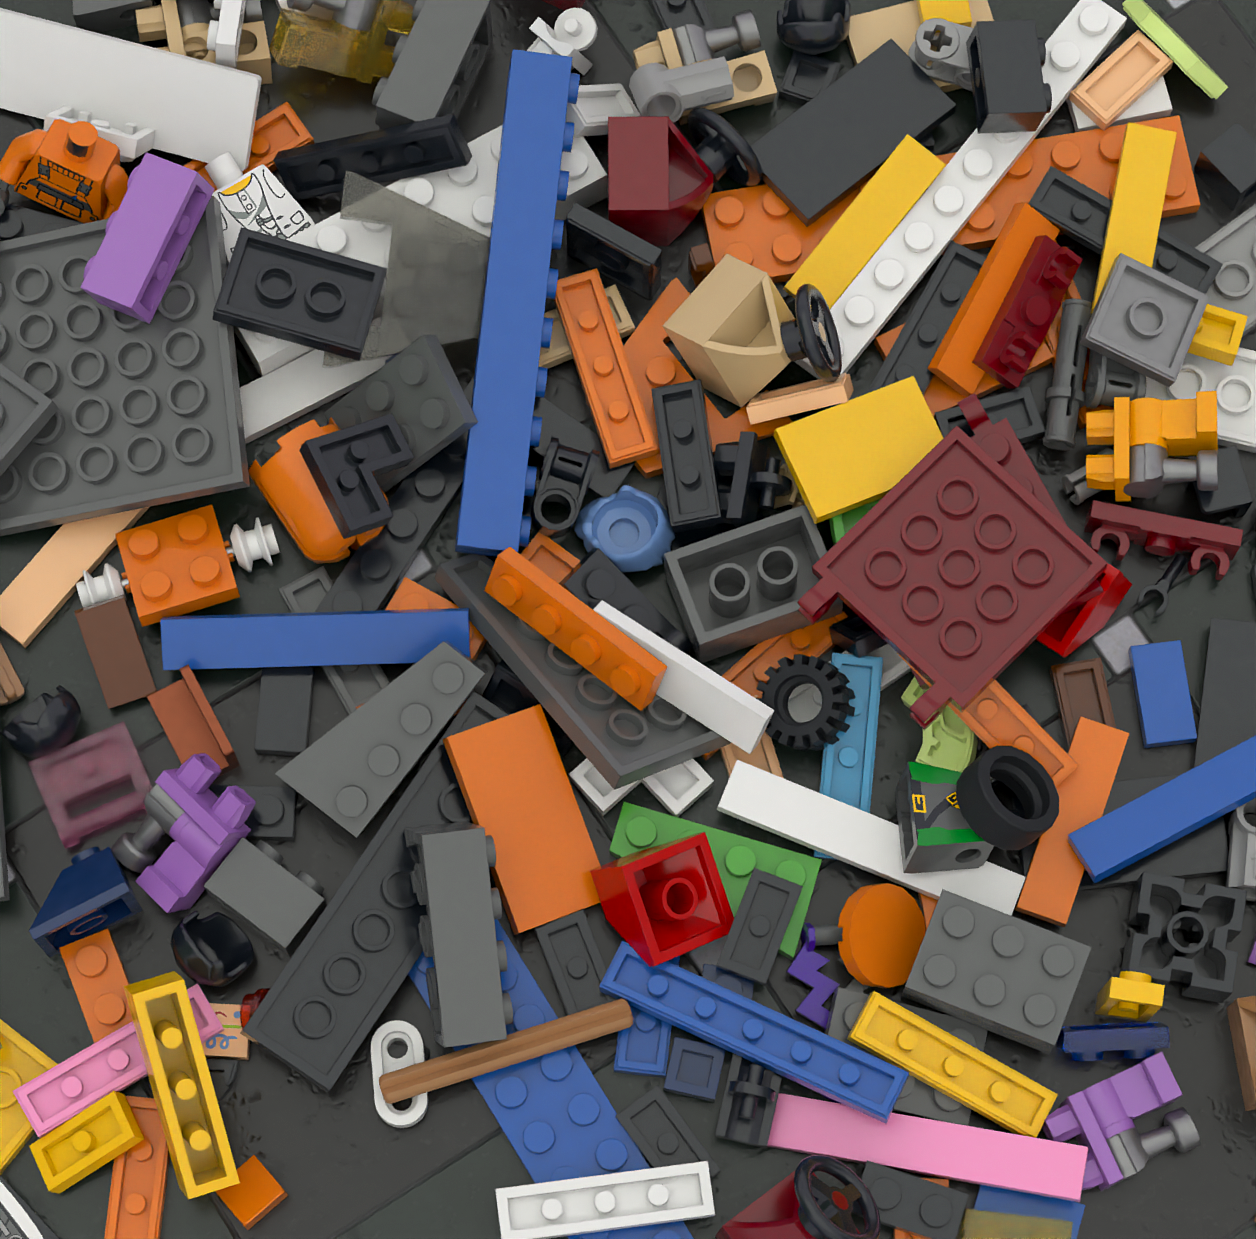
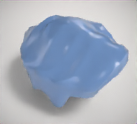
M623 485L618 493H614L609 497L598 498L588 503L579 512L574 525L577 536L584 540V547L589 553L593 548H599L621 572L648 570L652 566L662 565L664 553L671 551V543L675 539L670 518L660 501L646 492L627 485Z

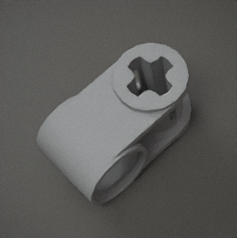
M932 18L923 22L916 32L915 41L909 49L908 56L930 78L955 84L963 89L972 91L966 42L973 28L949 22L942 18ZM937 30L940 31L939 36L934 35ZM931 45L937 47L936 52L930 50ZM928 60L933 61L931 66H927Z

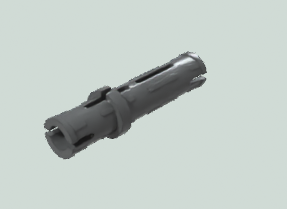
M1072 298L1062 302V316L1052 387L1046 390L1045 402L1049 404L1043 445L1055 450H1072V448H1075L1079 409L1084 407L1086 394L1082 391L1088 349L1081 345L1080 341L1092 315V303L1083 299Z

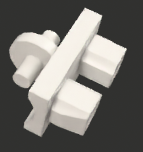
M582 8L565 10L558 16L554 30L540 17L529 27L539 37L527 51L572 57L571 71L575 68L582 75H585L593 66L579 52L590 47L597 37L598 28L596 20L586 10Z

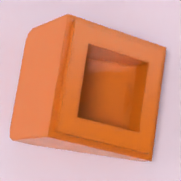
M255 1155L237 1169L239 1184L215 1191L247 1230L253 1227L288 1196L286 1191Z

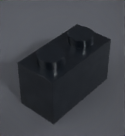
M1035 20L977 21L966 45L978 134L1036 131L1046 113H1049L1051 110L1052 92L1050 85L1043 83L1041 67L1045 64L1046 47L1044 39L1042 37L1037 38Z

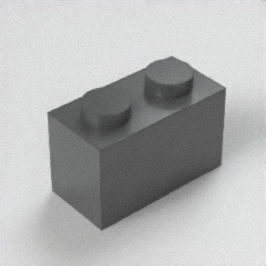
M242 837L205 883L204 888L211 898L290 957L326 908V901L320 896L325 889L305 872L300 870L294 876L280 865L284 860L283 856L264 841L259 840L254 846Z

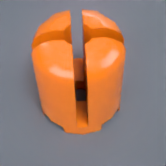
M330 417L329 423L326 426L320 427L316 420L313 419L291 430L276 440L281 448L262 467L255 459L248 470L250 477L303 555L317 564L338 562L349 557L351 553L348 549L349 546L357 550L359 546L375 538L384 528V526L343 539L299 451L305 441L340 430L332 417ZM382 491V493H383V495H384V497H385V499H386V501H387V503H388V505H389L388 498L386 497V495H385L384 492Z

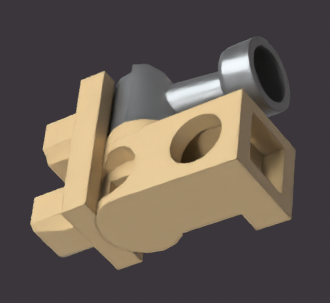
M161 0V5L135 10L140 42L166 39L168 47L157 49L216 64L215 51L207 50L210 20L219 21L220 9H214V3H209L208 0ZM247 0L236 69L259 75L262 78L261 85L272 84L271 58L260 0Z
M751 10L734 14L732 16L733 25L703 30L694 24H685L675 29L669 28L659 31L655 41L649 42L633 51L636 69L648 63L663 64L670 70L715 59V52L736 44L739 45L742 51L761 47V41ZM765 50L726 61L733 83L734 97H732V100L700 108H706L716 114L753 104L757 106L773 102L777 95V89ZM691 110L683 112L679 119L680 125L687 123L688 114Z

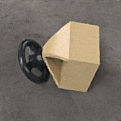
M729 254L722 258L663 325L666 333L695 378L701 380L703 388L739 407H743L791 361L794 362L808 357L816 374L826 382L836 381L842 369V354L837 329L827 302L821 292L811 284H803L799 287L795 297V319L767 272Z

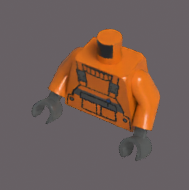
M54 119L47 131L35 129L16 137L10 143L0 161V215L4 212L10 198L8 187L14 185L15 192L81 223L110 218L112 213L117 211L127 192L129 179L124 168L120 166V149L116 144L98 137L96 128L85 121H77L71 124L62 119Z

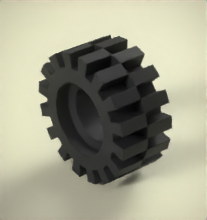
M795 654L793 660L787 657L778 660L780 665L778 669L770 666L764 672L770 677L767 683L759 681L756 688L763 692L762 698L756 699L775 710L765 732L771 738L778 740L779 743L802 751H808V749L822 750L825 749L824 743L833 745L840 739L836 734L839 730L847 732L850 725L845 723L847 715L854 717L855 707L849 705V700L855 699L854 690L846 686L850 682L846 675L838 672L839 668L814 656L808 657L803 654ZM814 684L822 696L821 709L812 720L797 722L792 718L788 710L789 697L798 686Z

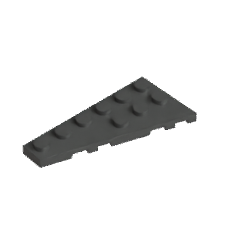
M469 554L439 564L434 577L437 583L459 608H469V620L614 790L731 743L657 694L653 702L641 711L484 591L495 563L485 555Z

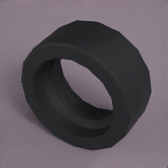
M995 746L985 751L963 770L957 780L956 799L962 816L977 835L987 843L1000 849L1020 850L1030 845L1053 826L1059 815V796L1054 781L1037 760L1028 753L1013 746ZM990 777L1003 782L1015 793L1023 806L1026 815L1025 819L1013 814L1001 804L993 791Z

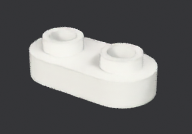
M390 1021L380 1026L371 1040L374 1100L377 1112L383 1121L393 1127L407 1128L415 1125L424 1117L428 1108V1092L412 1097L411 1106L404 1111H399L383 1099L379 1086V1077L383 1074L424 1062V1044L420 1033L413 1025L405 1021ZM395 1041H402L408 1046L407 1053L402 1058L396 1059L388 1054L389 1046Z

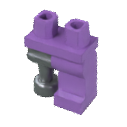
M205 753L193 754L178 769L164 770L155 781L157 784L146 794L144 804L148 815L135 834L130 832L122 834L112 846L115 857L124 866L134 872L141 873L135 882L166 913L190 909L205 890V883L242 837L245 838L251 831L244 822L249 817L256 801L236 785L228 786L218 798L209 787L222 771L220 766ZM167 833L175 842H172L157 862L151 865L155 860V851L152 847Z
M1162 1052L1067 1097L1060 1104V1108L1047 1116L1042 1126L1047 1140L1065 1142L1075 1137L1080 1146L1088 1147L1082 1190L1099 1186L1100 1191L1122 1182L1143 1169L1149 1159L1173 1146L1183 1153L1200 1146L1197 1128L1191 1116L1183 1107L1165 1114L1163 1127L1142 1134L1138 1133L1133 1122L1137 1118L1173 1103L1183 1095Z

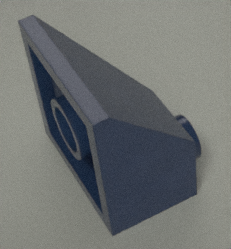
M92 847L75 855L71 859L72 865L61 871L30 927L29 932L33 940L49 958L60 953V947L108 929L143 911L118 859L110 847L100 850L99 847Z

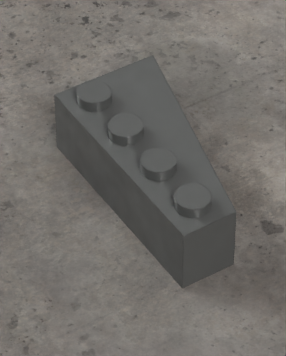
M448 640L443 641L278 770L275 775L357 838L367 828L488 671Z
M467 821L404 828L406 846H417L419 863H415L414 871L410 872L413 893L417 894L420 905H426L427 915L420 917L418 928L424 955L426 958L433 957L434 967L426 968L425 975L435 1041L446 1048L507 1039L506 1025L513 1023V1009L509 993H502L500 972L507 971V954L503 940H496L494 920L501 919L502 906L498 888H491L489 867L496 866V850L492 835L485 836V827Z

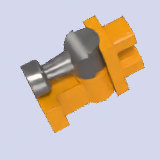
M1217 391L1196 392L1195 399L1160 400L1156 398H1138L1130 401L1129 397H1114V410L1086 413L1087 445H1114V454L1086 455L1087 488L1115 490L1116 502L1131 501V496L1146 498V500L1154 498L1162 491L1165 484L1197 481V487L1201 491L1218 490ZM1197 455V460L1168 458V456Z

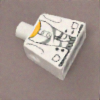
M227 152L205 166L206 171L218 189L213 192L212 196L220 202L227 268L241 227L287 240L315 225L311 217L265 165L262 164L243 174L231 153Z

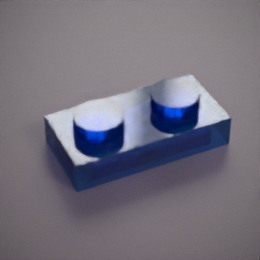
M1160 1021L1062 1026L1057 1039V1047L1064 1053L1071 1052L1072 1060L1074 1061L1102 1060L1103 1051L1124 1050V1058H1149L1155 1055V1048H1170L1169 1026Z

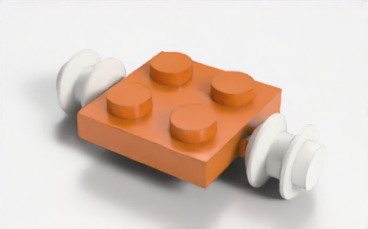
M211 504L116 533V540L125 568V572L121 573L123 579L121 580L118 570L105 563L103 575L93 578L86 570H83L84 581L76 583V587L83 608L123 594L125 600H127L124 590L126 589L127 594L132 593L142 627L160 622L162 617L180 616L239 598L240 594L230 562L235 561L234 556H236L239 566L250 573L252 572L254 560L264 558L270 566H273L271 555L280 553L272 525L268 524L261 527L259 517L255 520L254 529L244 532L237 524H234L230 534L232 542L230 547L229 541H223L216 514Z

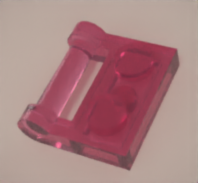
M124 721L65 746L57 752L29 762V766L65 849L80 843L79 837L145 809L144 799L146 794L153 789ZM127 779H132L136 791L70 819L65 806Z

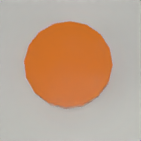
M889 883L860 887L847 899L839 916L838 928H843V941H838L839 953L848 972L861 984L879 988L903 985L908 980L926 933L924 916L916 900L904 888Z

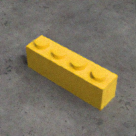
M172 971L123 986L180 1190L189 1200L239 1184L240 1181L184 979L178 973Z

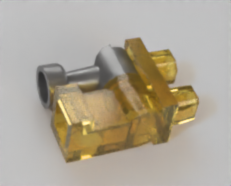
M287 0L288 8L304 12L308 11L313 4L334 11L331 21L281 8L269 47L278 65L295 69L298 68V65L327 71L342 77L356 78L358 81L370 84L373 76L389 77L395 66V63L392 62L395 47L384 44L387 31L391 30L409 35L414 25V21H412L414 8L411 4L402 0Z

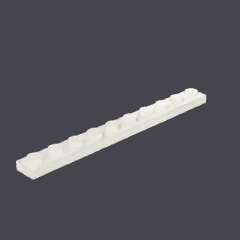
M1080 0L1045 43L1046 59L1044 66L1041 68L1043 83H1048L1051 87L1052 106L1037 130L1033 132L978 134L976 128L832 306L830 312L837 329L842 354L840 374L848 372L949 246L950 242L953 241L1067 99L1071 91L1075 89L1124 28L1127 20L1125 16L1102 0ZM808 357L794 361L817 379H821L811 366Z

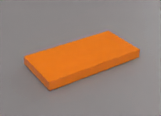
M541 704L444 738L443 742L473 824L485 827V836L492 835L496 850V866L490 867L514 935L600 903L590 870L600 867V863Z

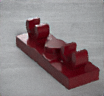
M1047 235L1036 236L972 363L1006 388H1018L1038 347L1041 346L1061 306V301L1083 259L1068 247H1061Z
M1093 500L1086 515L1084 532L1093 533L1089 546L1096 553L1099 551L1100 541L1104 539H1111L1116 543L1118 548L1116 560L1119 561L1124 559L1129 549V540L1133 541V544L1145 546L1144 549L1147 552L1160 556H1171L1175 552H1191L1193 554L1188 562L1189 574L1196 575L1200 567V560L1208 558L1216 563L1215 580L1220 581L1229 569V560H1233L1241 547L1243 529Z

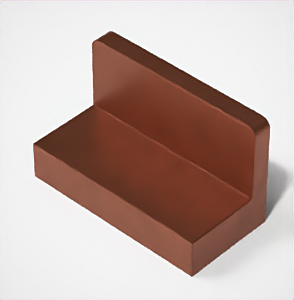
M188 664L179 669L183 676L182 679L147 696L181 764L187 761L193 754L205 753L220 766L222 772L218 775L219 777L237 768L240 764Z

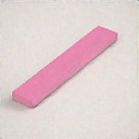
M778 1093L767 1147L811 1155H824L834 1159L866 1164L868 1160L896 1170L1076 1202L1081 1200L1089 1150L1086 1146L891 1113L887 1124L844 1104Z

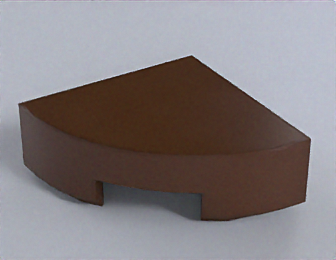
M707 243L691 247L688 256V270L696 289L715 267Z

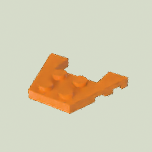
M677 277L668 284L623 346L658 448L657 455L637 460L634 464L645 479L663 474L651 389L693 381V378L666 346V343L671 339L663 328L664 323L690 295ZM705 395L713 455L715 454L717 444L739 442L741 431L755 432L758 435V441L773 436L776 428L792 423V420L785 416L750 424L746 410L749 403L728 418H724Z

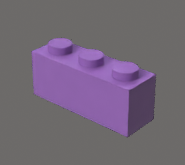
M146 152L140 165L135 167L129 176L127 192L119 209L113 212L108 219L104 240L97 254L88 261L84 270V281L80 288L99 304L150 324L215 189L198 172Z

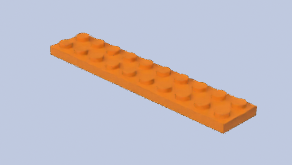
M1180 116L1135 122V124L1177 132L1161 218L1198 212L1201 204ZM1127 124L1111 126L1105 131L1099 128L1034 139L953 241L970 250L993 247L1015 204L1030 202L1050 166L1112 200ZM957 152L937 155L936 157L947 165ZM871 178L808 227L767 184L710 193L701 211L714 266L726 254H729L767 272L773 283L789 281Z

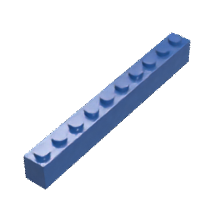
M513 49L510 58L471 408L478 423L468 430L455 552L497 557L498 554L508 547H511L516 552H518L519 546L528 547L531 517L522 516L524 496L533 497L537 471V467L528 466L530 446L539 447L542 417L533 416L535 397L544 398L548 370L547 367H538L540 348H550L553 318L544 317L546 298L555 299L558 281V269L549 268L551 249L560 250L564 226V220L555 219L557 200L566 201L569 171L560 170L562 152L571 153L574 135V122H566L567 103L576 104L580 74L571 73L572 57Z

